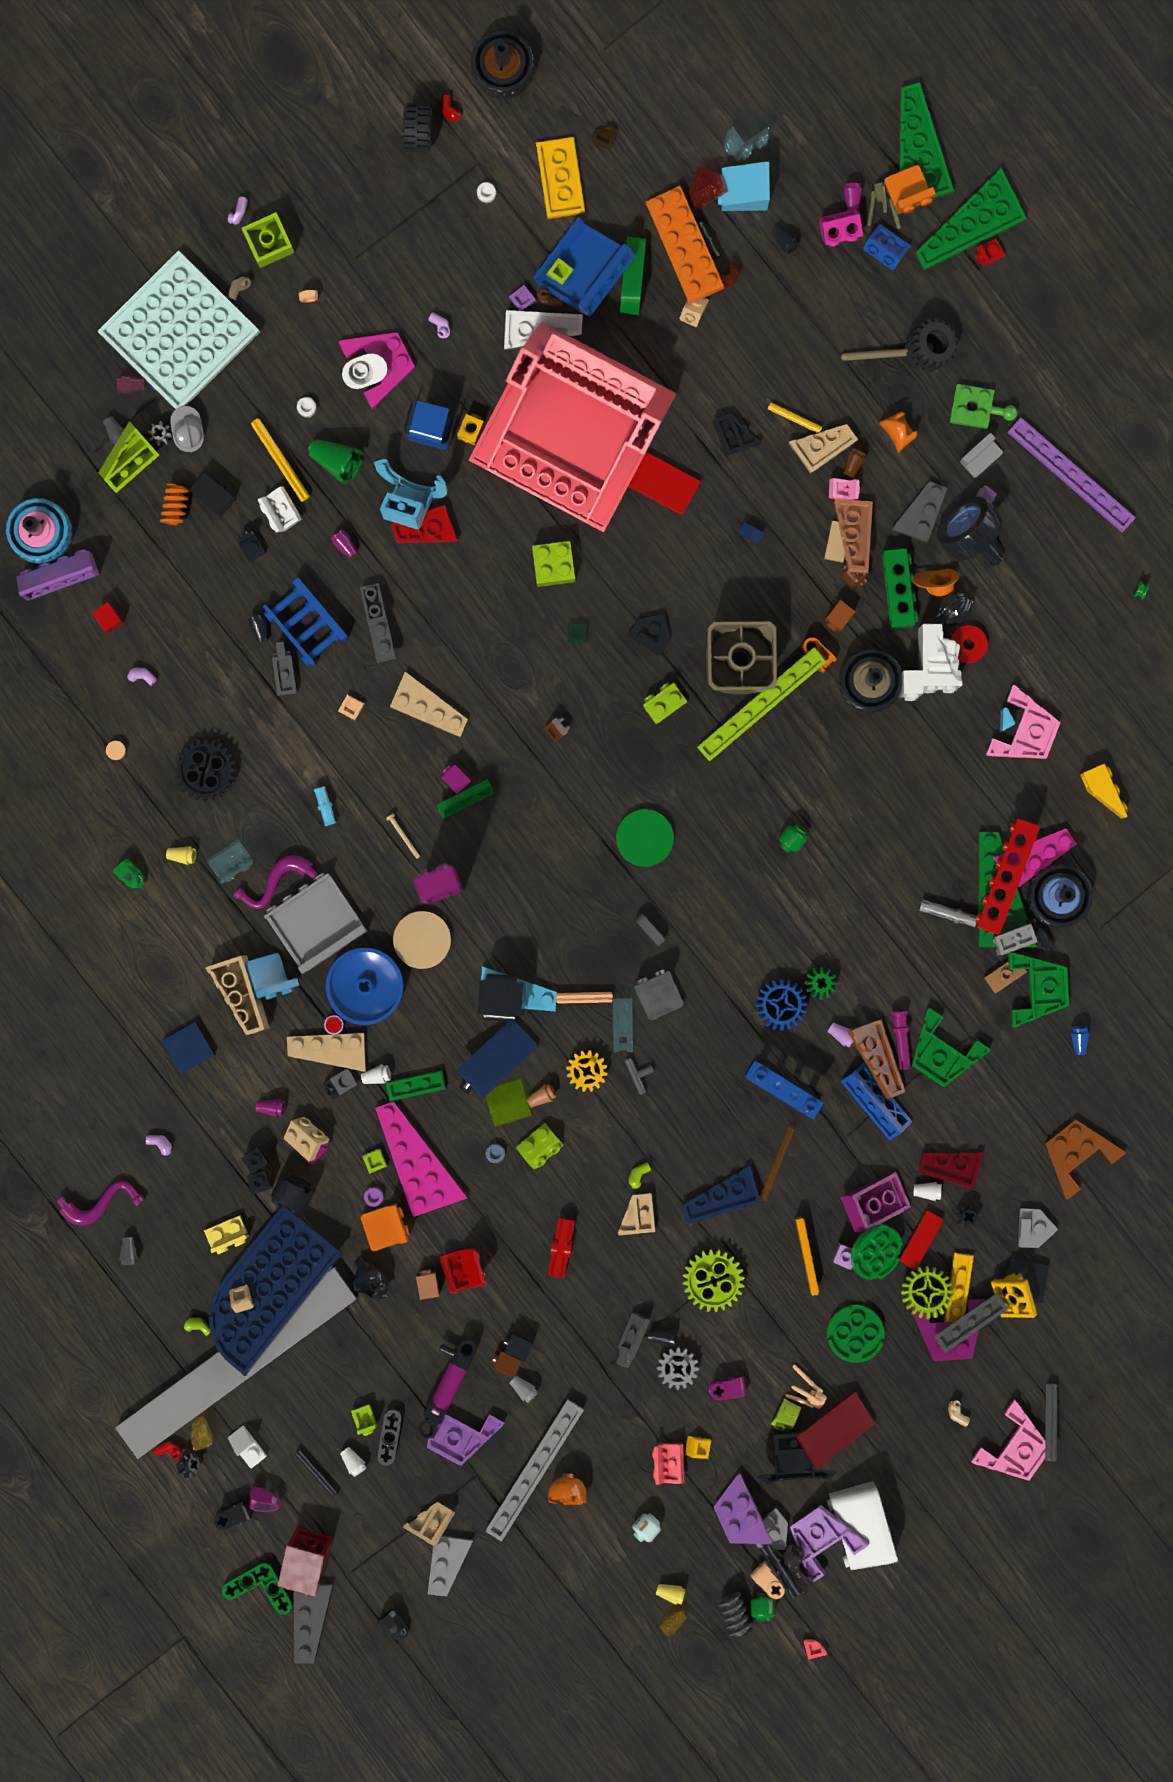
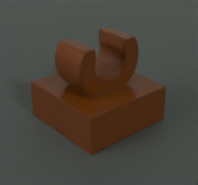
M555 718L544 728L554 743L560 741L570 729L569 726L564 728L561 724L564 720L563 718L559 720Z

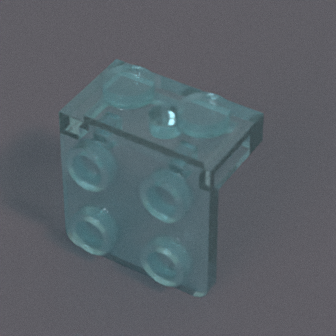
M731 128L726 134L725 150L729 155H733L737 162L741 159L746 160L753 154L752 151L757 148L760 150L768 144L771 128H765L745 143L736 130Z

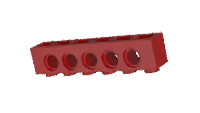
M1018 819L1017 822H1012L1009 830L1012 836L1010 840L1006 839L1002 850L1006 852L1003 858L999 857L996 868L999 869L997 876H992L989 884L992 887L990 894L986 893L982 903L985 905L984 911H979L976 923H979L978 928L997 935L1001 934L1040 826ZM1019 834L1026 837V843L1022 846L1017 845L1015 842V838ZM1013 852L1019 855V861L1016 864H1012L1008 860L1009 855ZM1004 871L1012 873L1013 878L1011 881L1005 882L1002 879ZM997 889H1003L1006 892V897L1003 900H998L995 897ZM996 907L999 910L998 917H990L988 914L989 908Z

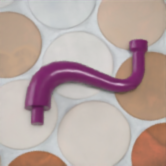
M288 855L279 859L274 864L269 874L264 896L260 901L250 898L241 887L236 891L234 897L241 899L252 908L261 909L271 901L281 876L287 871H296L302 876L307 874L312 879L318 873L311 868L313 864L300 856Z
M121 1180L110 1185L96 1205L89 1210L82 1211L72 1202L68 1204L63 1197L57 1200V1203L62 1208L59 1212L66 1220L74 1225L86 1226L94 1223L103 1215L115 1192L119 1189H125L128 1192L135 1206L144 1201L145 1198L139 1195L130 1183Z

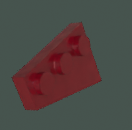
M984 1152L923 1153L917 1172L972 1190L974 1189Z

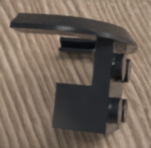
M801 1432L772 1434L775 1473L759 1475L758 1479L766 1484L795 1479L820 1478L829 1480L837 1471L814 1470L812 1461L796 1437Z

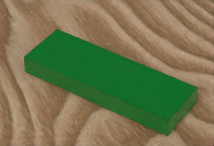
M487 779L436 806L443 819L493 795L494 791Z
M442 1070L386 1083L390 1101L446 1089Z

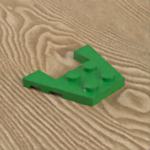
M1012 952L1008 953L1009 970L1029 969L1031 1008L1011 1010L1012 1027H1018L1021 1024L1069 1006L1067 967Z
M928 1008L911 1066L942 1087H945L966 1069L978 1062L979 1059L987 1055L991 1049L975 1040L965 1056L933 1035L943 1017Z

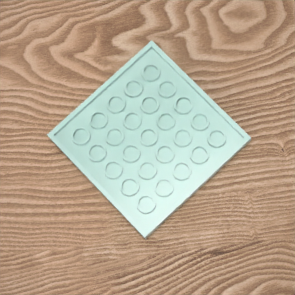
M178 251L98 330V333L177 409L181 406H187L260 331Z

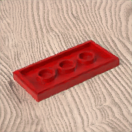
M646 452L628 487L683 516L701 481Z

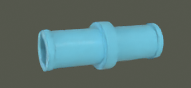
M326 787L314 789L319 804L318 810L321 811L325 826L337 823L331 807L333 804L329 801Z

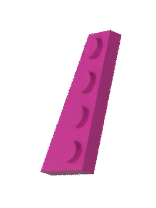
M1067 829L1060 830L1035 841L1018 887L1077 844ZM1015 852L1011 853L1008 857L1009 862L1016 864L1019 861V855ZM1004 854L993 857L995 862H998L999 857L1003 858ZM1004 871V875L1011 881L1013 878L1012 873Z

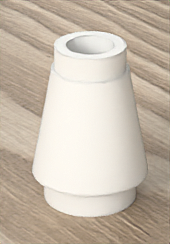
M380 1065L365 1073H361L363 1084H382L391 1080V1073L388 1066Z
M937 1182L914 1184V1196L936 1201V1199L941 1200L942 1184H937Z
M350 1447L340 1453L349 1474L356 1477L366 1469L365 1462Z

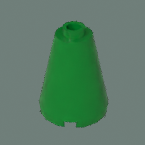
M319 439L312 441L308 448L309 456L344 485H348L347 481L349 479L353 480L356 477L363 462L360 459V454L363 455V452L358 448Z

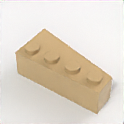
M247 955L205 967L214 979L217 988L223 994L226 1003L231 1007L234 1016L246 1035L270 1028L261 999H256L246 968V962H248Z

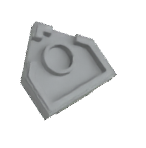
M1020 1208L1018 1247L1039 1248L1058 1229L1040 1209Z
M774 1507L762 1517V1520L772 1539L771 1547L777 1550H785L788 1522L778 1509ZM756 1544V1546H757L758 1548H761V1547H763V1546L766 1545V1544Z

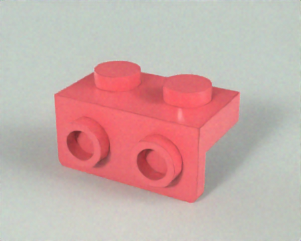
M660 1443L655 1445L652 1453L655 1461L653 1471L655 1484L684 1483L683 1444Z

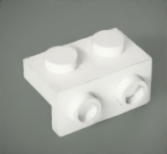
M283 486L277 488L266 497L258 499L260 509L266 514L269 524L275 532L286 531L302 520Z

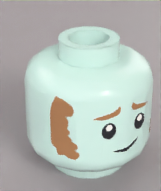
M650 1513L648 1515L641 1514L632 1525L635 1531L633 1535L640 1542L643 1540L651 1542L661 1531L659 1526L661 1523Z

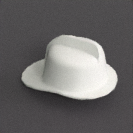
M366 354L347 362L343 367L342 377L349 387L355 389L364 388L381 381L386 376L387 364L377 354Z

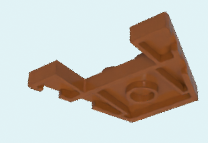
M1075 1119L1045 1142L1066 1200L1081 1190L1069 1173L1100 1149L1111 1164L1126 1154L1122 1149Z

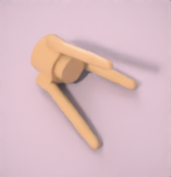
M794 1364L793 1368L815 1391L811 1390L807 1393L792 1385V1389L807 1397L806 1400L786 1394L785 1397L808 1405L811 1408L820 1409L825 1403L827 1396L822 1394L823 1390Z

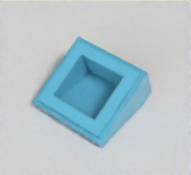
M1008 708L1001 710L1000 732L1015 725V721Z

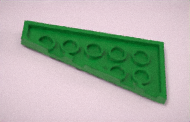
M919 82L901 88L899 172L918 165L928 188H934L936 193L935 199L953 193L954 189Z
M978 832V913L979 911H984L985 905L982 904L986 893L990 894L992 889L989 886L993 875L997 876L999 870L996 868L997 863L993 857L1005 853L1002 850L1003 844L999 832ZM1002 873V879L1005 882H1009L1004 873ZM997 889L995 897L998 900H1003L1006 897V892L1003 889ZM1018 889L1001 934L1028 925L1026 923L1028 919ZM991 907L988 910V914L990 917L996 918L999 915V910L996 907ZM978 928V947H997L993 943V939L999 935ZM1033 943V944L1028 945V946H1025V947H1037V946H1036V943Z

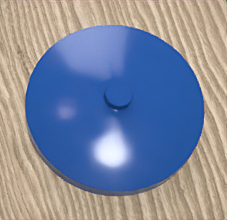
M358 948L346 952L331 966L326 980V993L333 1010L344 1020L358 1025H370L383 1021L396 1010L403 994V978L399 967L388 955L376 949Z

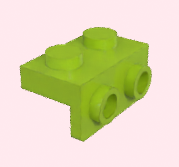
M544 1123L520 1143L516 1149L535 1170L544 1165L549 1157L557 1154L563 1143L556 1137L548 1125Z

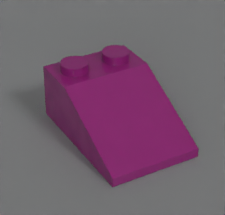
M896 1172L856 1188L840 1197L855 1232H863L911 1208Z

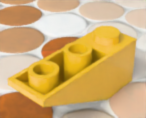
M1102 764L1080 774L1088 793L1121 819L1128 817L1126 814L1128 812L1127 806L1124 802H1121L1118 796L1120 791L1118 786L1113 784L1111 780L1112 772L1108 766L1106 767L1105 764Z

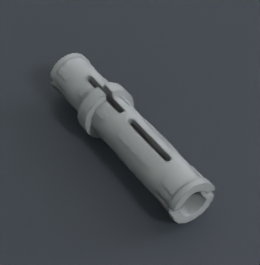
M922 899L919 911L975 927L978 916L966 913L960 908H949Z

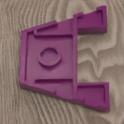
M985 1299L967 1300L968 1313L985 1302ZM924 1303L918 1304L925 1308ZM919 1311L914 1314L916 1323L933 1361L973 1358L979 1330L944 1353L934 1336L954 1322L929 1323V1319H926V1313L923 1314L922 1318H919Z

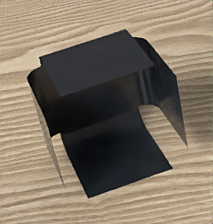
M487 974L486 980H480L478 1013H484V1020L514 1022L515 1015L524 1016L526 983H518L517 975Z

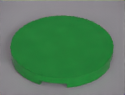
M648 809L637 810L627 815L620 823L616 834L617 847L621 855L631 864L640 867L654 866L662 862L670 853L674 841L673 830L668 820L660 813Z
M875 1225L865 1230L856 1240L851 1252V1265L856 1274L865 1280L882 1279L891 1273L900 1260L899 1255L903 1243L899 1233L887 1225Z
M859 1304L844 1306L833 1314L828 1323L827 1340L829 1346L839 1358L854 1363L868 1361L883 1346L885 1336L884 1325L880 1317L869 1307Z

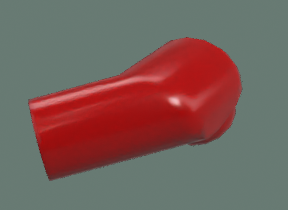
M442 95V114L450 121L460 120V111L451 106V96Z
M169 1441L153 1448L156 1457L167 1453L173 1459H178L182 1453L178 1445Z

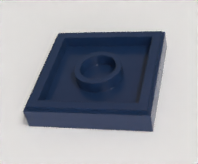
M196 1022L162 1041L180 1074L185 1073L215 1055Z

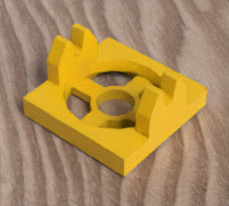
M1013 1273L1004 1279H994L991 1282L994 1294L998 1293L1008 1307V1310L1002 1313L1001 1317L1034 1318L1037 1315L1028 1281L1023 1280L1021 1273L1017 1276ZM1006 1286L1008 1294L1003 1296L1002 1290ZM1013 1286L1019 1288L1024 1296H1019L1015 1293ZM1009 1295H1012L1016 1298L1017 1304H1014L1009 1300Z

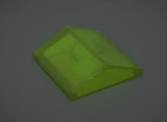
M521 1079L496 1086L486 1095L495 1127L532 1116Z

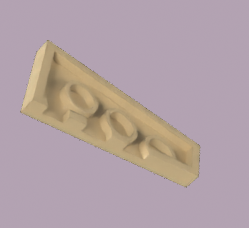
M404 673L390 707L461 738L468 719L408 673Z
M364 1033L287 1037V1051L290 1057L366 1072Z

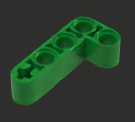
M627 237L626 245L630 247L635 258L623 273L620 314L639 315L646 238Z

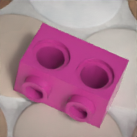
M856 209L819 218L822 240L826 245L836 246L841 241L858 240V237L863 236L860 214ZM850 223H855L853 229L847 230V226ZM835 227L836 232L832 235H828V231L831 228Z

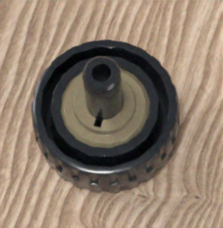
M864 649L851 655L845 661L839 673L838 685L843 700L854 710L862 713H877L889 708L902 691V672L896 659L889 653L887 654L885 651L877 649Z

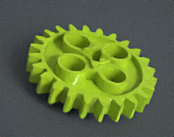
M709 1249L708 1255L702 1251V1257L695 1254L696 1261L689 1260L692 1266H685L688 1273L682 1274L683 1277L687 1278L682 1284L688 1285L684 1289V1292H690L687 1297L688 1300L694 1298L693 1305L699 1302V1309L707 1306V1312L710 1311L711 1307H714L715 1312H717L719 1306L724 1311L725 1304L732 1307L730 1301L734 1300L737 1302L738 1299L735 1295H742V1292L738 1289L744 1287V1284L740 1283V1281L744 1280L745 1277L739 1276L743 1269H736L739 1262L732 1263L734 1256L727 1258L726 1251L723 1255H720L719 1249H717L716 1254H713L712 1249ZM717 1263L723 1264V1272L716 1273L714 1266ZM704 1270L706 1277L701 1280L697 1279V1271ZM725 1274H730V1276L727 1278L716 1280L715 1285H713L712 1283H707L702 1287H697V1285L700 1283L710 1281L711 1276L719 1278ZM725 1281L731 1283V1288L728 1291H723L720 1288L721 1284ZM706 1288L713 1290V1294L709 1298L702 1295L703 1290Z

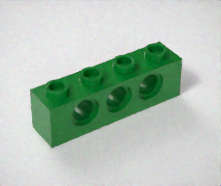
M907 549L883 551L882 561L890 629L913 627L915 622L918 621L917 610L913 609V603L916 602L915 592L911 591V584H913V573L909 572L911 554L907 553ZM896 565L901 566L903 573L900 575L896 574L893 567ZM897 584L905 587L904 593L901 594L896 591L895 587ZM904 603L907 606V612H900L898 604Z

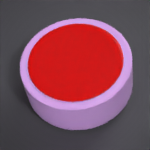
M329 1016L325 1020L324 1028L329 1034L335 1035L343 1030L344 1022L339 1016Z

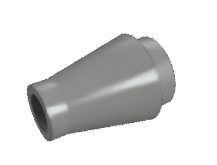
M518 1375L509 1383L523 1402L529 1403L538 1393L534 1385L521 1379Z

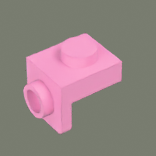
M830 479L829 498L843 500L858 499L860 493L859 480Z

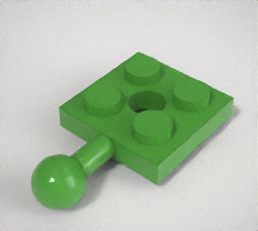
M957 384L950 423L988 429L990 414L1003 415L1004 419L1012 421L1017 417L1018 412L1012 405H1008L1005 408L992 406L995 390ZM975 402L978 408L976 411H969L967 404Z

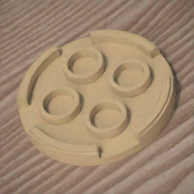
M418 911L405 916L398 923L394 931L393 944L398 957L405 964L418 969H426L439 964L446 957L451 945V935L448 926L439 916L426 911Z

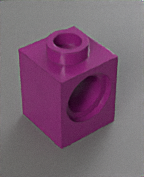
M449 765L442 772L443 776L441 778L456 794L461 793L471 783V780L456 765L453 767Z

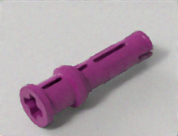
M907 1010L891 1012L894 1020L893 1032L896 1033L900 1070L912 1068L908 1042L910 1027L907 1024Z

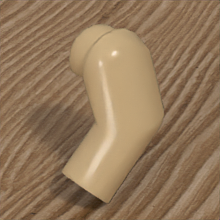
M958 1400L951 1401L948 1405L950 1418L967 1427L970 1418L961 1414V1403Z

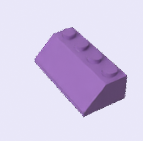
M80 550L75 552V556L70 558L64 556L58 558L56 563L41 564L38 566L39 569L34 571L31 569L22 571L21 575L16 577L20 596L29 601L100 575L92 553Z

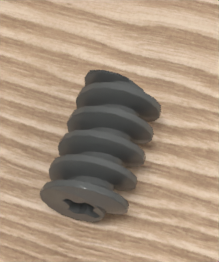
M740 1592L724 1596L722 1598L723 1601L719 1604V1607H726L721 1612L722 1614H728L724 1621L731 1622L727 1625V1629H733L729 1633L730 1636H742L753 1631L752 1628H749L751 1622L748 1621L749 1616L745 1613V1606H742L744 1602L743 1599H740Z

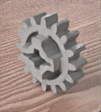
M679 1347L674 1352L672 1348H669L670 1353L663 1352L664 1359H658L662 1364L657 1366V1370L662 1371L658 1376L664 1377L662 1380L663 1384L669 1382L668 1387L670 1389L673 1385L676 1386L677 1390H679L680 1385L685 1389L687 1382L691 1385L693 1384L692 1377L697 1378L694 1371H698L699 1367L694 1366V1364L698 1361L697 1359L692 1360L694 1354H687L686 1348L683 1352L680 1351ZM682 1356L681 1359H674L673 1357ZM666 1363H668L670 1366V1370L667 1372V1374L665 1372ZM673 1363L677 1366L682 1365V1372L678 1370L674 1372ZM688 1363H690L691 1370L689 1374L686 1371V1366L688 1365ZM675 1377H681L683 1380L675 1381L673 1379Z

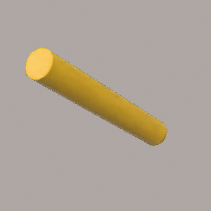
M772 402L768 407V410L816 433H820L822 426Z

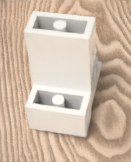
M923 624L918 629V671L902 672V691L900 697H905V701H915L923 694V690L924 693H935L938 690H943V693H954V691H957L962 686L961 670H958L960 645L954 640L943 638L942 624Z

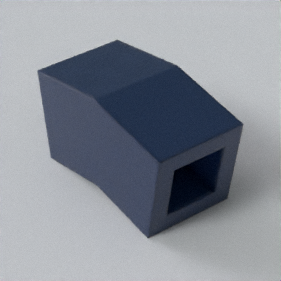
M745 522L738 532L741 537L756 545L760 543L764 535L763 532Z

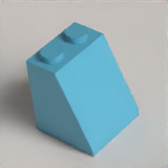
M769 162L722 168L721 174L717 176V184L721 186V193H718V205H721V211H765L768 209L770 201Z

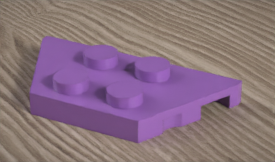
M742 1474L737 1475L714 1506L729 1543L772 1544V1539Z

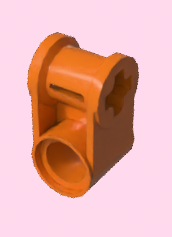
M808 638L802 644V652L806 655L809 652L806 648L807 643L813 642L824 659L827 658V662L818 669L821 673H824L825 669L832 662H836L837 659L818 639Z

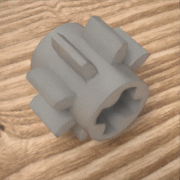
M161 421L156 426L152 423V430L147 431L149 435L153 436L149 439L152 443L156 440L158 447H160L161 443L168 444V437H172L170 433H167L170 427H163ZM158 431L162 432V437L158 436Z

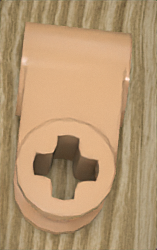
M763 1561L750 1573V1576L771 1598L779 1599L784 1595L785 1590L773 1570L768 1568V1563ZM779 1585V1591H772V1586L777 1587Z

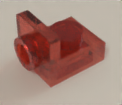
M733 263L729 264V275L718 273L724 288L734 287L735 280H738L737 268L734 269Z

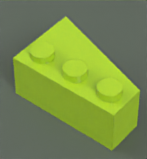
M129 421L98 473L117 493L155 460L159 454Z

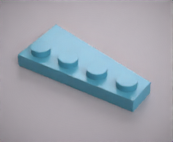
M482 967L481 980H486L487 974H506ZM517 979L518 983H526L525 1009L556 1010L557 992Z

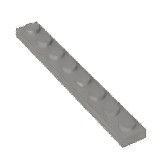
M569 1399L566 1400L485 1530L487 1533L502 1542L584 1411L583 1408Z

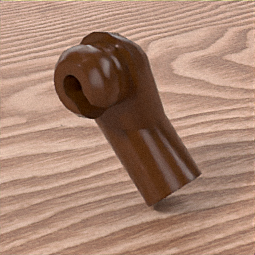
M546 288L538 290L537 296L544 305L562 307L563 301L553 296Z

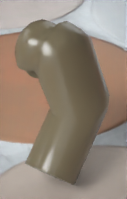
M240 277L232 281L227 298L236 301L238 293L251 286V280L248 277Z

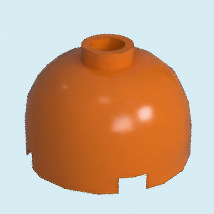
M562 1474V1478H557L551 1483L548 1491V1502L557 1504V1500H559L563 1505H581L583 1502L586 1503L587 1493L585 1485L581 1480L574 1478V1474Z

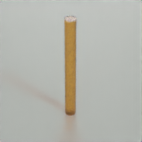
M787 1127L760 1195L762 1200L767 1201L795 1129Z

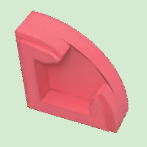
M803 1639L808 1660L827 1655L821 1643L813 1639Z

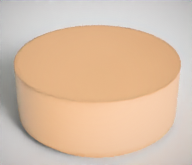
M306 290L299 293V301L308 303L318 300V291Z
M112 741L106 747V754L110 759L120 760L126 754V747L119 741Z

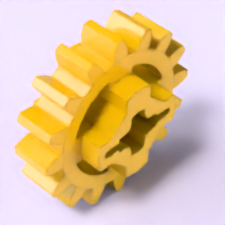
M591 1050L588 1051L587 1055H585L584 1051H581V1056L574 1054L575 1060L569 1059L572 1065L566 1067L567 1070L571 1071V1073L567 1074V1077H572L570 1084L576 1083L575 1089L581 1086L583 1092H585L586 1088H589L592 1092L593 1086L599 1089L598 1083L605 1082L602 1076H607L608 1074L603 1072V1069L607 1068V1065L601 1064L604 1058L598 1059V1053L592 1056ZM590 1058L588 1063L582 1064L578 1062L581 1059ZM596 1062L599 1065L600 1074L596 1073L594 1070V1065L596 1064ZM579 1066H581L582 1068H587L588 1066H590V1071L595 1076L589 1074L584 1076V1071ZM574 1068L579 1070L580 1076L578 1080L574 1075ZM592 1078L596 1080L593 1083L584 1084L586 1079Z

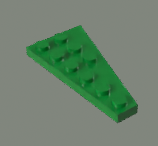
M1002 168L915 253L923 271L1026 221L1027 218Z

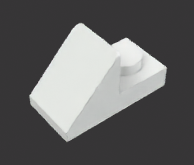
M244 1426L228 1437L236 1455H241L251 1469L267 1456Z

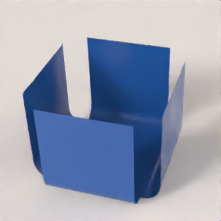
M411 401L404 426L406 438L415 443L443 450L449 448L457 421V414H455L449 440L445 443L451 417H447L449 409L417 401L409 435H407L406 431L413 408Z

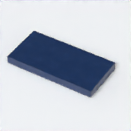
M515 1021L507 1022L460 1066L457 1072L484 1098L530 1055L538 1045Z

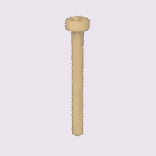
M394 813L389 815L386 820L391 821L415 858L418 859L420 855L394 819Z

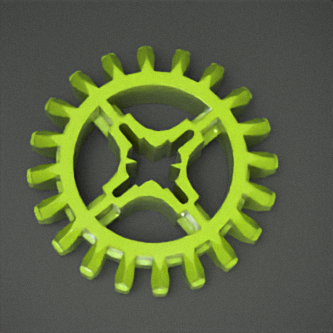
M926 1266L924 1273L919 1267L917 1268L918 1275L911 1271L910 1274L913 1279L907 1276L905 1280L909 1284H902V1287L907 1289L901 1292V1295H907L902 1301L910 1302L906 1308L910 1309L913 1307V1315L919 1311V1318H922L924 1313H926V1319H930V1313L933 1314L934 1318H937V1311L943 1315L945 1312L942 1307L945 1309L950 1307L946 1301H953L948 1295L954 1294V1291L947 1289L952 1287V1283H945L949 1277L946 1276L942 1279L943 1271H940L937 1275L935 1274V1267L929 1272V1267ZM924 1278L923 1287L912 1290L914 1282ZM930 1278L936 1280L942 1290L934 1288L931 1285ZM926 1287L933 1293L930 1294L929 1298L921 1293L926 1290ZM913 1296L922 1298L925 1308L918 1305ZM943 1296L941 1303L931 1308L932 1298Z

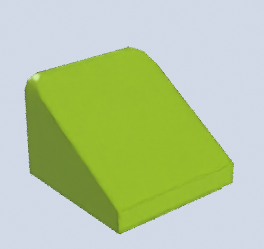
M558 258L546 275L562 285L574 269Z

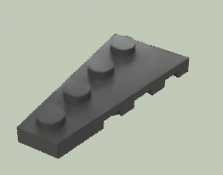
M321 1584L315 1597L306 1596L303 1593L294 1591V1664L314 1663L333 1584Z

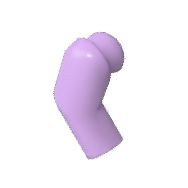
M146 1136V1145H157L161 1150V1154L165 1156L171 1153V1143L165 1136Z

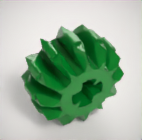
M819 967L818 974L817 970L813 968L814 976L811 974L806 975L811 979V981H805L806 985L811 984V987L807 988L806 991L814 990L811 995L813 998L818 992L819 999H823V993L829 998L828 990L831 992L836 991L831 985H837L838 982H831V979L835 978L836 975L828 976L831 971L830 969H827L823 974V967ZM822 977L825 979L824 983L826 985L825 987L821 986L820 989L816 981L818 979L821 980Z

